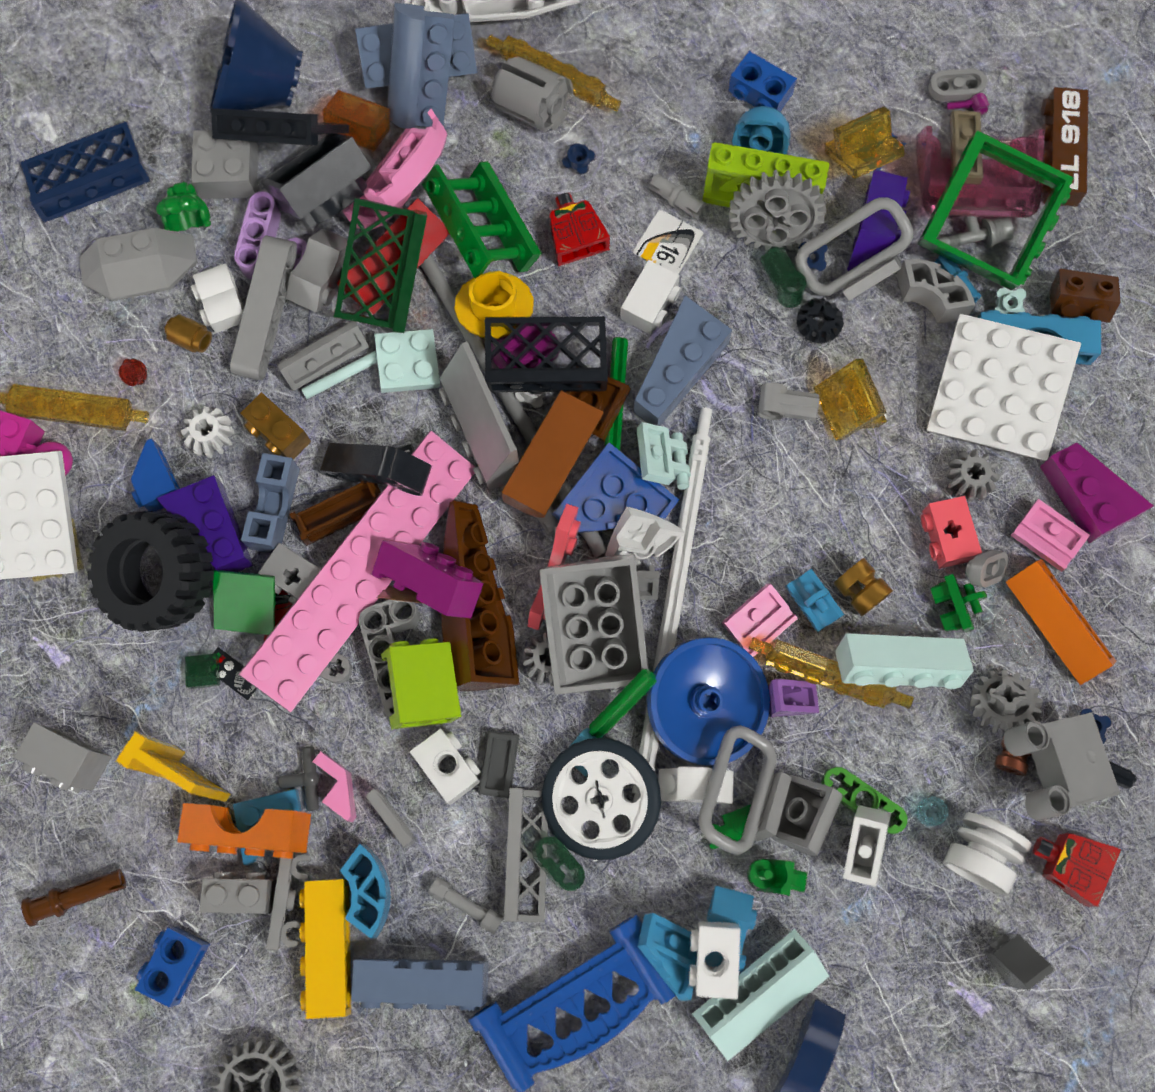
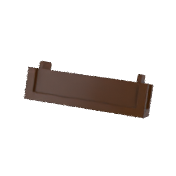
M361 482L297 514L294 511L289 515L300 532L301 540L308 546L358 522L380 495L381 490L377 483Z

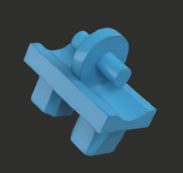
M812 569L785 586L817 633L844 615L828 589L822 584Z

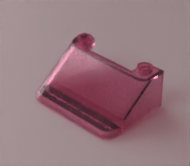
M925 126L916 135V158L922 206L931 215L951 176V158H941L940 141L932 135L933 127ZM1037 129L1027 137H1017L1008 146L1043 162L1045 129ZM982 159L983 179L981 184L964 183L948 216L1031 217L1040 207L1042 183L994 159Z

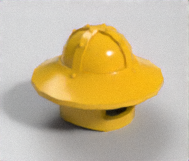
M491 271L477 278L473 277L463 284L456 295L454 310L459 323L468 332L485 338V317H531L533 314L534 298L530 288L520 278L501 271ZM504 326L491 327V335L494 338H502L511 334Z

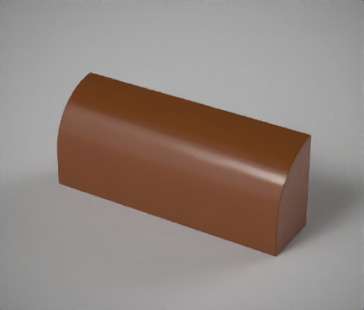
M560 391L501 492L503 502L528 515L544 518L604 412Z

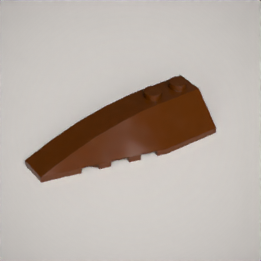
M453 500L449 503L443 554L455 558V564L472 570L474 572L473 576L484 583L471 618L442 614L443 642H450L457 690L472 692L520 685L513 622L511 616H506L502 604V600L505 599L502 587L498 588L493 571L497 569L494 559L490 558L485 547L488 539L478 505Z

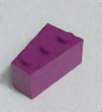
M1077 442L1050 456L1040 466L1077 526L1090 534L1087 539L1088 543L1134 520L1154 507L1153 504Z
M382 540L371 575L378 579L390 578L394 580L393 587L400 591H403L405 587L417 593L416 600L446 616L472 617L484 584L473 576L474 572L472 570L455 564V558L438 552L439 547L434 544L422 542L420 546Z

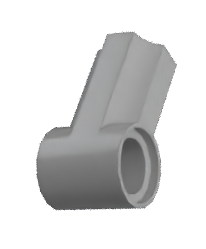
M764 383L760 389L757 414L759 417L767 420H780L788 417L815 421L819 408V394L787 390L785 385L779 383Z

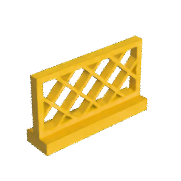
M134 732L116 759V762L125 768L168 779L191 794L226 802L231 795L226 790L179 762L185 751L175 745L138 732Z

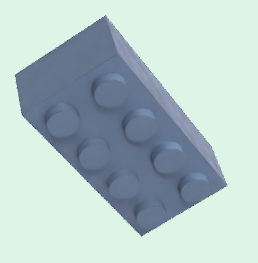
M469 13L454 14L449 77L477 73ZM393 23L355 29L365 89L389 85Z

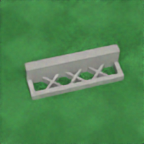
M510 788L504 922H545L548 823L543 807L542 811L533 820L523 811L524 797L542 798V791ZM523 816L529 821V824H527L524 828ZM542 817V823H541V829H540V828L535 824V822H537V821ZM531 826L541 835V844L532 852L522 844V835ZM523 849L528 856L521 862ZM539 850L540 862L534 857ZM532 859L540 868V876L529 886L521 877V867L528 860ZM520 881L527 888L522 894H520ZM537 883H539V896L532 889ZM530 891L539 901L538 915H519L520 900Z

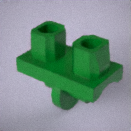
M954 574L945 576L944 582L930 588L936 605L953 600L956 610L940 615L945 631L950 632L963 629L965 632L974 630L966 605L971 606L974 615L982 613L983 610L979 601L987 598L986 592L976 593L974 586L968 583L963 585L967 595L963 597Z
M761 858L749 865L747 875L749 882L756 887V891L790 896L791 890L805 891L807 872L795 870V862Z

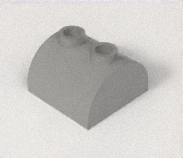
M785 773L791 776L792 779L776 836L770 838L794 850L817 857L843 795L834 787Z

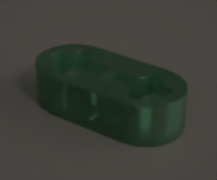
M551 836L543 837L536 841L532 850L533 857L553 883L564 891L579 889L584 883L585 872L562 842ZM543 844L546 846L554 845L555 848L552 854L558 860L556 863L550 857H542L544 853ZM561 865L566 870L574 869L576 872L573 875L574 883L563 882L565 873L560 869Z

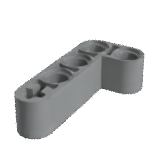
M387 600L365 608L359 616L360 629L388 718L394 714L391 688H386L385 680L389 676L387 660L382 661V659L377 658L376 653L380 646L397 642L396 633L409 630L418 624L420 611L414 602ZM411 607L412 614L409 618L404 620L397 618L398 611L401 608ZM372 617H382L380 627L377 629L368 628V622Z

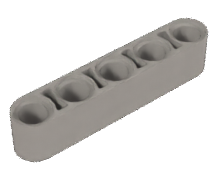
M265 235L262 239L231 358L230 371L233 375L262 381L267 373L286 299L289 276L293 271L296 259L297 244L294 241Z

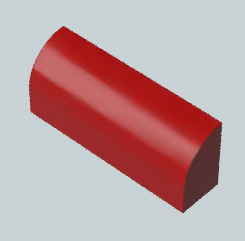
M416 198L407 209L427 212L418 268L448 237L449 232L444 223L419 198ZM400 215L390 225L394 234L405 229L408 216ZM386 230L375 241V244L379 246L391 238L389 232ZM404 234L397 238L401 245L403 243ZM395 241L380 250L389 264L400 258L401 250ZM371 246L363 255L367 254L374 248ZM377 252L362 261L371 275L386 267ZM359 264L350 269L347 274L354 287L368 279ZM398 264L392 268L396 275ZM389 270L374 279L383 293L395 285V279ZM371 282L357 291L366 305L380 296ZM347 283L345 286V293L351 290ZM354 293L351 294L350 297L362 308L363 306ZM384 300L369 308L373 315L385 303Z

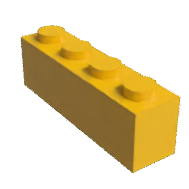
M347 879L304 881V889H300L299 894L300 908L305 909V922L300 924V940L305 942V956H301L300 973L302 977L305 976V990L301 991L300 996L301 1010L306 1011V1019L346 1017L352 1014L350 922L345 919L350 909L349 883Z

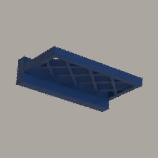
M127 121L20 162L31 195L29 197L31 205L44 223L151 181ZM125 133V137L120 144L111 142L115 136ZM98 145L93 155L85 153L89 146ZM107 148L115 150L110 160L102 158ZM124 153L133 156L119 162ZM66 155L72 156L67 165L58 163L61 157ZM80 159L89 161L84 170L75 168ZM97 163L106 166L105 168L92 172L96 167ZM40 165L45 166L40 176L31 173L30 169ZM54 169L62 171L57 180L48 178ZM70 174L79 176V178L66 182ZM44 184L52 186L51 189L39 193Z

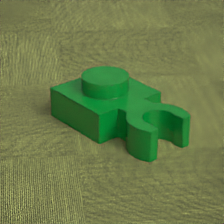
M751 804L722 815L721 818L724 825L712 824L714 829L735 841H739L743 835ZM714 844L708 845L709 849L719 848Z

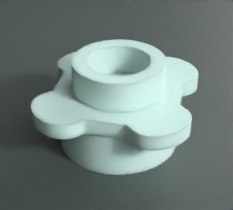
M1000 288L997 291L996 296L998 298L995 310L1000 311L1002 314L1025 312L1023 299L1026 298V292L1024 289L1018 288L1012 291L1007 288ZM1009 300L1013 301V304L1011 306L1008 305Z

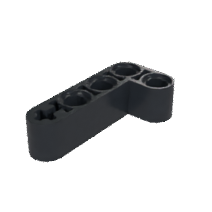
M328 443L319 472L327 477L342 481L388 484L403 492L422 496L432 466L403 450L391 446Z

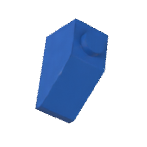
M152 438L147 440L131 477V482L135 489L131 494L139 508L145 507L148 511H159L164 507L156 498L176 491L180 487L161 447Z

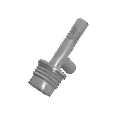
M970 212L964 215L968 232L939 238L938 240L952 247L984 240L985 245L990 248L996 244L1011 240L1014 235L1012 221L1008 216L983 219L980 229L976 213Z

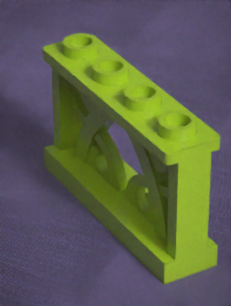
M713 142L702 201L706 204L730 208V200H734L735 191L741 192L742 183L750 186V177L762 180V172H765L768 177H773L774 170L778 171L779 176H784L785 172L789 170L791 178L801 173L802 182L811 178L812 187L819 185L820 194H823L826 187L829 162Z

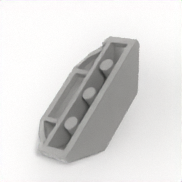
M150 228L99 238L79 257L83 285L111 301L170 290L186 275L190 268L198 264L194 237L192 235L160 228Z

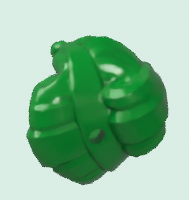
M186 182L175 183L167 189V197L156 205V211L161 217L165 230L178 232L187 230L190 227L199 228L211 225L209 209L206 203L196 195L193 184H187Z

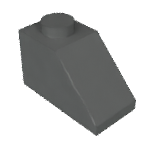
M1000 933L989 942L991 948L984 952L1010 987L1029 991L1055 971L1053 966L1019 934Z

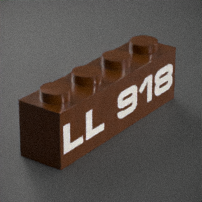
M1054 87L1049 97L1043 100L1041 115L1045 116V123L1042 126L1040 135L1041 141H1044V149L1041 152L1040 161L1074 177L1069 187L1072 189L1070 192L1071 196L1062 206L1077 207L1087 194L1089 90ZM1040 182L1039 192H1043V204H1045L1053 188Z

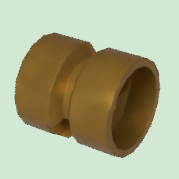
M865 558L858 561L833 583L844 597L850 596L852 598L851 605L862 617L893 592L882 578L876 579L874 577L876 571ZM858 582L864 584L865 587L861 589L860 584Z

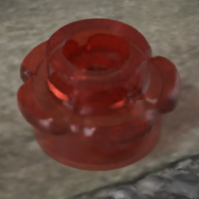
M135 358L125 359L119 367V376L129 386L142 385L147 379V368L143 362Z

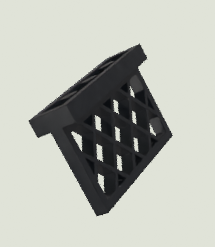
M211 108L212 139L314 146L318 145V134L349 133V124L318 122V114Z
M605 316L485 317V381L490 392L606 391L608 370ZM504 326L511 334L499 343L491 335V327ZM526 326H534L541 332L531 343L520 334ZM556 326H564L571 332L561 343L550 334ZM585 326H599V335L592 342L580 333ZM515 337L526 346L517 357H514L505 348ZM544 337L556 346L547 357L535 348ZM574 337H577L586 346L577 357L565 347ZM491 343L496 347L492 352ZM597 343H599L600 350L595 347ZM591 350L600 358V367H587L580 360ZM500 351L511 360L505 368L492 369V359ZM530 351L541 360L535 368H526L520 362ZM560 351L572 360L565 368H557L550 361Z

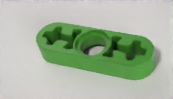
M834 767L825 772L821 781L824 785L831 787L833 782L829 779L830 776L836 777L839 774L843 777L841 782L848 788L852 787L853 783L857 785V788L850 793L848 800L844 798L848 791L841 787L836 789L843 795L841 804L856 813L858 808L855 801L856 795L861 791H865L873 799L871 808L878 809L881 801L884 803V806L880 810L897 813L895 819L899 822L898 826L895 824L889 826L887 834H895L904 830L908 818L902 807L842 767Z

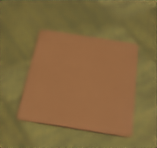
M388 585L377 596V598L422 603L416 600L417 593L407 587L400 591L392 585Z

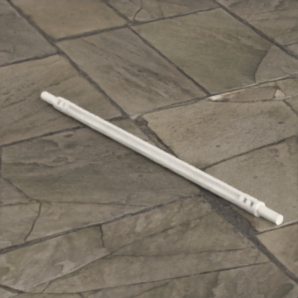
M706 407L700 409L697 432L692 438L688 464L691 476L688 477L689 487L684 489L678 527L683 529L684 534L676 541L674 546L653 672L661 659L675 647L711 439L708 437L712 409ZM646 709L639 753L646 758L655 772L659 739L652 729ZM635 784L632 787V794H634L633 802L639 800L641 796V791Z

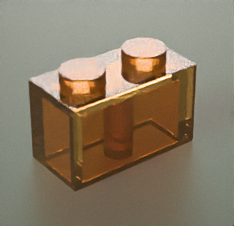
M341 90L335 93L323 109V122L349 124V133L338 134L351 136L357 145L372 151H376L390 131L389 108Z

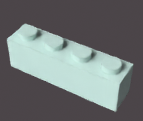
M846 633L835 650L842 683H852L859 686L878 684L888 687L904 685L916 686L917 688L945 687L947 689L961 688L974 671L964 639Z

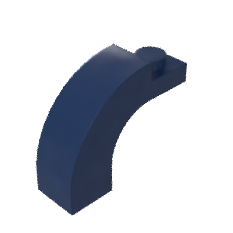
M815 999L802 1020L798 1040L791 1059L773 1092H820L835 1058L846 1014Z

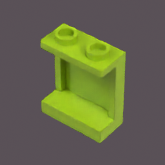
M426 639L420 641L419 645H409L408 641L391 643L390 647L381 654L382 661L387 660L395 712L389 717L391 729L452 723L462 717L450 642L439 643V639Z

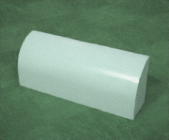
M794 929L739 974L738 999L710 998L692 1015L725 1059L729 1061L825 981L829 975L815 951Z

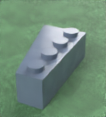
M685 296L636 396L634 413L649 424L661 426L728 346L732 329Z
M354 959L351 1002H360V1008H380V1003H393L394 1009H413V1004H425L426 1009L443 1010L446 1009V1005L459 1006V1010H479V1007H482L487 1002L489 961Z

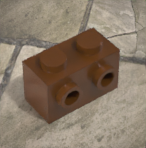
M1059 268L1050 287L1051 314L1073 318L1085 316L1089 317L1090 320H1101V322L1110 323L1121 303L1119 277Z

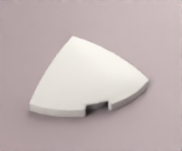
M626 507L613 531L605 557L635 554L636 565H640L639 559H646L653 554L655 557H658L669 550L683 536L684 531L658 516Z

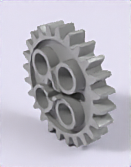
M774 170L773 177H768L765 172H762V180L758 181L756 178L750 177V186L742 183L741 192H734V200H730L729 210L731 229L736 230L737 238L744 237L745 245L753 241L754 249L765 245V252H768L771 246H775L777 252H780L782 246L786 245L789 250H792L793 243L800 245L803 242V238L813 239V232L819 233L820 224L825 223L826 203L824 202V194H820L819 185L812 187L811 178L802 182L801 173L791 178L789 170L785 172L784 176H779L778 171Z

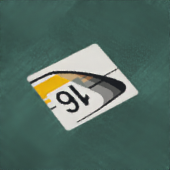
M658 210L633 250V253L679 274L702 237L703 231L662 210Z

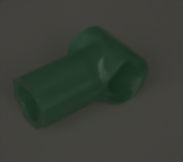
M774 247L768 250L766 254L761 256L760 262L778 292V301L787 308L797 307L803 301L807 283L805 276L796 270L783 247ZM792 287L797 289V291H789L786 288Z

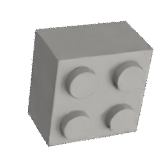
M212 130L193 131L191 183L194 185L198 196L201 199L251 198L253 194L257 193L259 150L257 142L212 139Z
M33 722L13 758L24 763L21 767L23 770L36 776L42 775L51 779L49 783L66 791L70 789L79 793L81 789L94 790L111 756L60 730Z

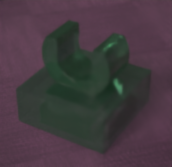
M215 653L185 657L186 688L196 689L220 686L219 655Z

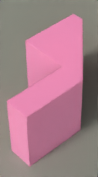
M320 751L313 760V763L337 780L322 803L346 821L353 823L356 819L351 772Z

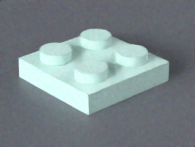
M433 329L405 331L404 333L374 334L381 393L440 388Z

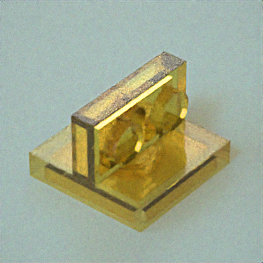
M885 106L833 129L834 139L824 144L825 153L853 179L905 156L904 145L892 136L890 110Z
M864 359L853 360L813 387L815 393L819 394L820 405L836 441L844 440L860 429L877 428L887 422L884 416L887 412Z

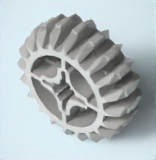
M264 1038L257 1039L255 1046L248 1039L243 1041L242 1048L238 1045L231 1047L232 1056L225 1054L220 1058L221 1063L225 1067L218 1066L214 1068L213 1073L220 1077V1080L210 1082V1087L218 1089L219 1092H233L232 1081L235 1075L234 1080L239 1084L240 1092H252L251 1086L254 1084L250 1083L264 1076L260 1081L262 1086L258 1087L262 1088V1090L258 1092H277L272 1086V1077L277 1071L281 1082V1092H299L302 1090V1085L293 1083V1079L300 1077L302 1074L300 1070L291 1072L290 1066L294 1065L297 1060L295 1057L287 1061L284 1059L288 1053V1048L284 1047L276 1053L277 1041H271L265 1049ZM248 1058H259L268 1062L259 1072L252 1070L250 1067L245 1069L241 1065Z

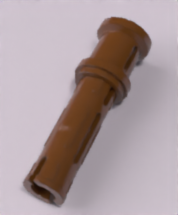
M117 869L63 890L55 887L50 889L48 894L34 899L27 897L21 902L23 917L28 926L33 927L38 924V921L54 915L57 917L63 916L69 908L103 897L112 892L126 889L125 876L121 869Z

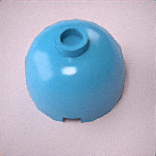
M768 106L754 107L746 111L738 120L732 144L734 146L787 154L791 138L789 122L775 108Z

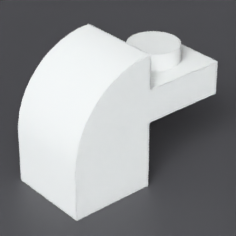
M677 767L659 769L658 783L661 801L702 803L713 768ZM726 770L716 804H733V771Z

